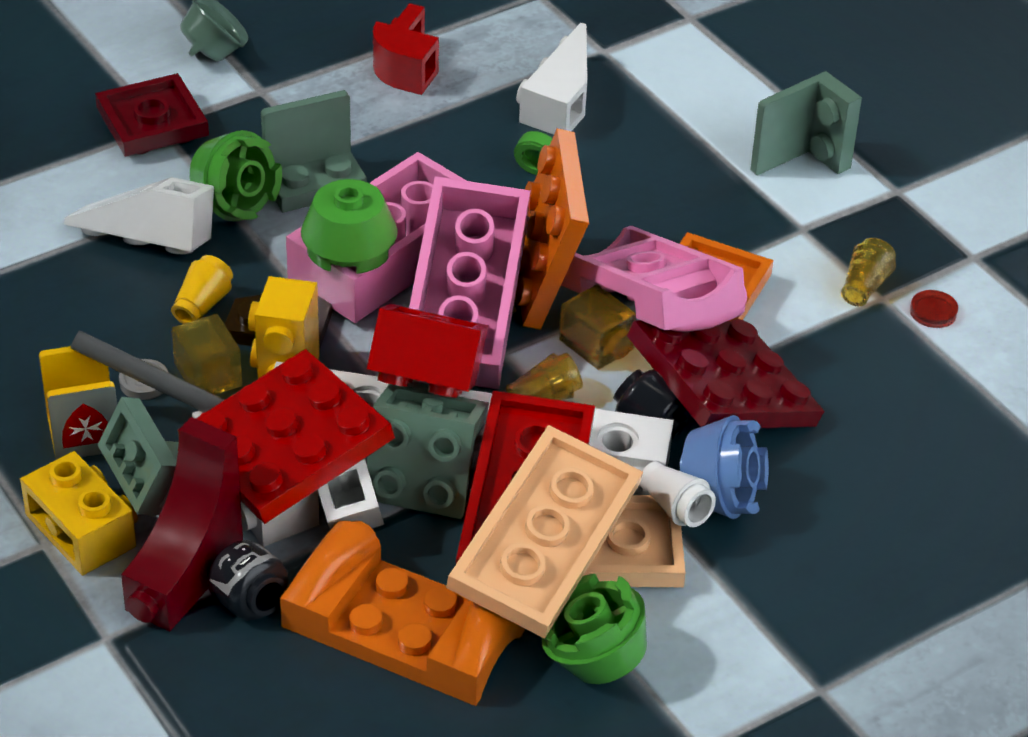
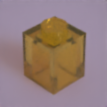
M596 284L561 304L559 340L597 370H600L613 361L624 358L634 349V345L628 339L627 334L634 320H636V313Z
M218 314L172 327L174 363L185 381L214 395L243 386L240 348Z

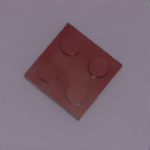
M178 73L95 93L96 107L125 157L134 154H144L150 150L178 143H187L194 139L209 136L208 120Z

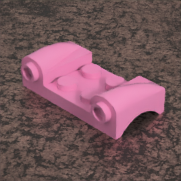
M634 226L623 228L616 240L599 253L583 256L575 253L561 286L580 294L589 292H618L626 295L628 300L635 301L637 319L663 330L680 332L713 328L741 316L745 311V304L747 302L742 267Z

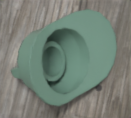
M192 0V5L180 25L182 33L192 44L189 51L191 57L201 52L211 60L219 62L240 47L243 48L248 41V34L242 24L228 9L216 0Z

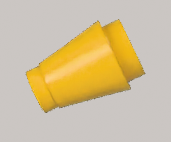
M204 255L200 260L193 261L190 264L175 303L171 308L172 315L182 324L194 326L199 319L231 291V281L233 279L231 268L224 261L212 255Z

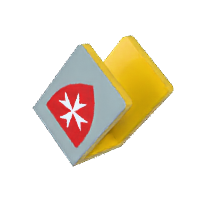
M71 346L39 352L46 412L55 459L57 460L72 451H75L80 457L102 454L98 443L117 406L116 389L114 382L110 381L109 367L72 350Z

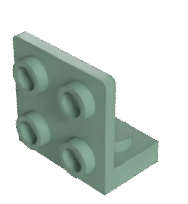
M824 71L761 100L758 103L750 170L758 176L807 152L811 153L837 174L850 169L862 97L827 71Z
M345 90L262 109V139L271 144L268 148L272 152L274 161L282 166V184L275 200L282 213L309 207L316 192L330 182L343 179L367 182L366 175L351 153L350 96Z
M389 384L373 404V408L391 423L395 439L369 455L367 460V468L377 502L461 519L466 513L474 442L486 423L489 402L459 396L458 398L446 397L430 393L424 389Z
M121 397L98 443V447L136 514L160 515L173 480L179 442L164 440L140 398Z

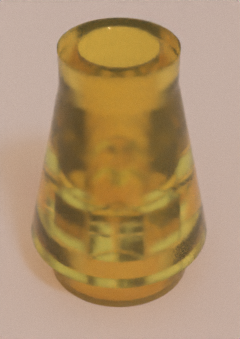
M867 238L854 247L845 284L841 289V296L847 303L858 307L864 306L869 297L895 271L896 253L890 244L878 238Z
M552 353L517 380L507 384L505 389L508 393L562 401L573 398L574 392L582 389L583 382L574 360L568 353H563L559 356Z

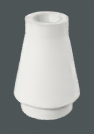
M659 461L649 463L642 470L641 488L649 492L675 524L697 527L703 524L712 514L716 503V496L710 490V485L706 480L669 468Z

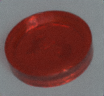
M924 290L915 294L912 298L910 314L915 321L924 326L943 328L953 324L957 318L958 304L952 296L945 292Z

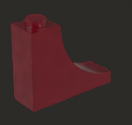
M190 417L178 430L179 444L175 472L159 518L138 554L121 573L125 611L141 622H150L169 632L208 590V573L216 555L226 546L243 540L237 437L193 417Z

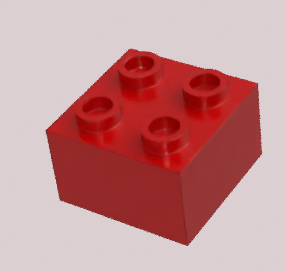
M394 304L379 308L367 369L379 372L377 380L380 382L407 387L408 383H413V380L429 383L428 392L458 398L462 391L469 392L476 384L489 325Z

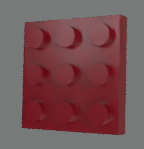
M734 319L713 328L689 332L663 330L642 320H634L627 334L628 339L651 367L662 376L669 389L700 427L732 415L739 417L740 420H755L760 424L761 428L816 427L825 412L811 396L809 388L795 378L784 365L783 359L773 352L760 338L757 329L744 320Z

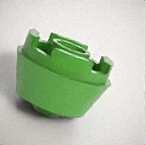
M240 130L212 138L204 142L197 149L191 161L190 181L214 186L213 212L227 221L251 220L259 217L256 213L264 207L268 200L275 201L281 188L282 166L279 163H275L272 152L268 148L271 144L253 132Z
M355 179L337 180L321 187L316 192L301 227V237L307 247V254L317 266L327 271H331V264L341 267L356 266V274L374 270L388 260V250L395 243L398 234L396 222L381 191L368 182Z
M596 574L583 576L545 639L542 638V646L545 653L576 678L588 684H605L625 676L640 663L647 648L646 614L643 598L620 576H618L617 582H599Z

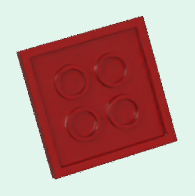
M307 349L287 359L281 365L195 418L237 437L241 502L264 524L395 439L391 423Z

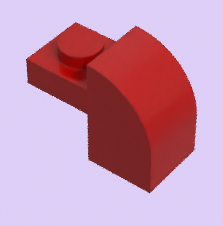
M409 3L400 16L392 20L391 24L376 21L373 27V69L376 76L385 84L418 95H422L439 72V37L425 34V7Z

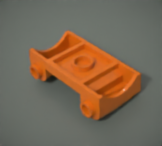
M362 521L336 522L314 549L280 598L281 627L474 706L480 701L492 669L503 650L511 641L520 638L525 631V628L447 589L444 584L381 560L380 540L377 538L374 530Z

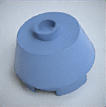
M732 415L690 431L685 440L680 459L681 472L704 479L709 483L710 490L716 496L713 512L731 519H736L741 514H756L760 510L758 502H754L756 491L767 490L769 475L767 447H757L754 433H759L761 426L755 420H740L739 417Z

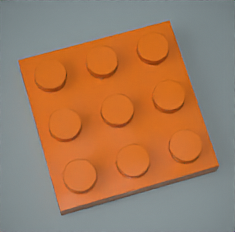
M559 128L556 129L550 145L542 147L538 158L537 176L534 182L529 181L524 189L531 190L530 210L515 303L521 308L523 326L541 330L589 225L575 132Z

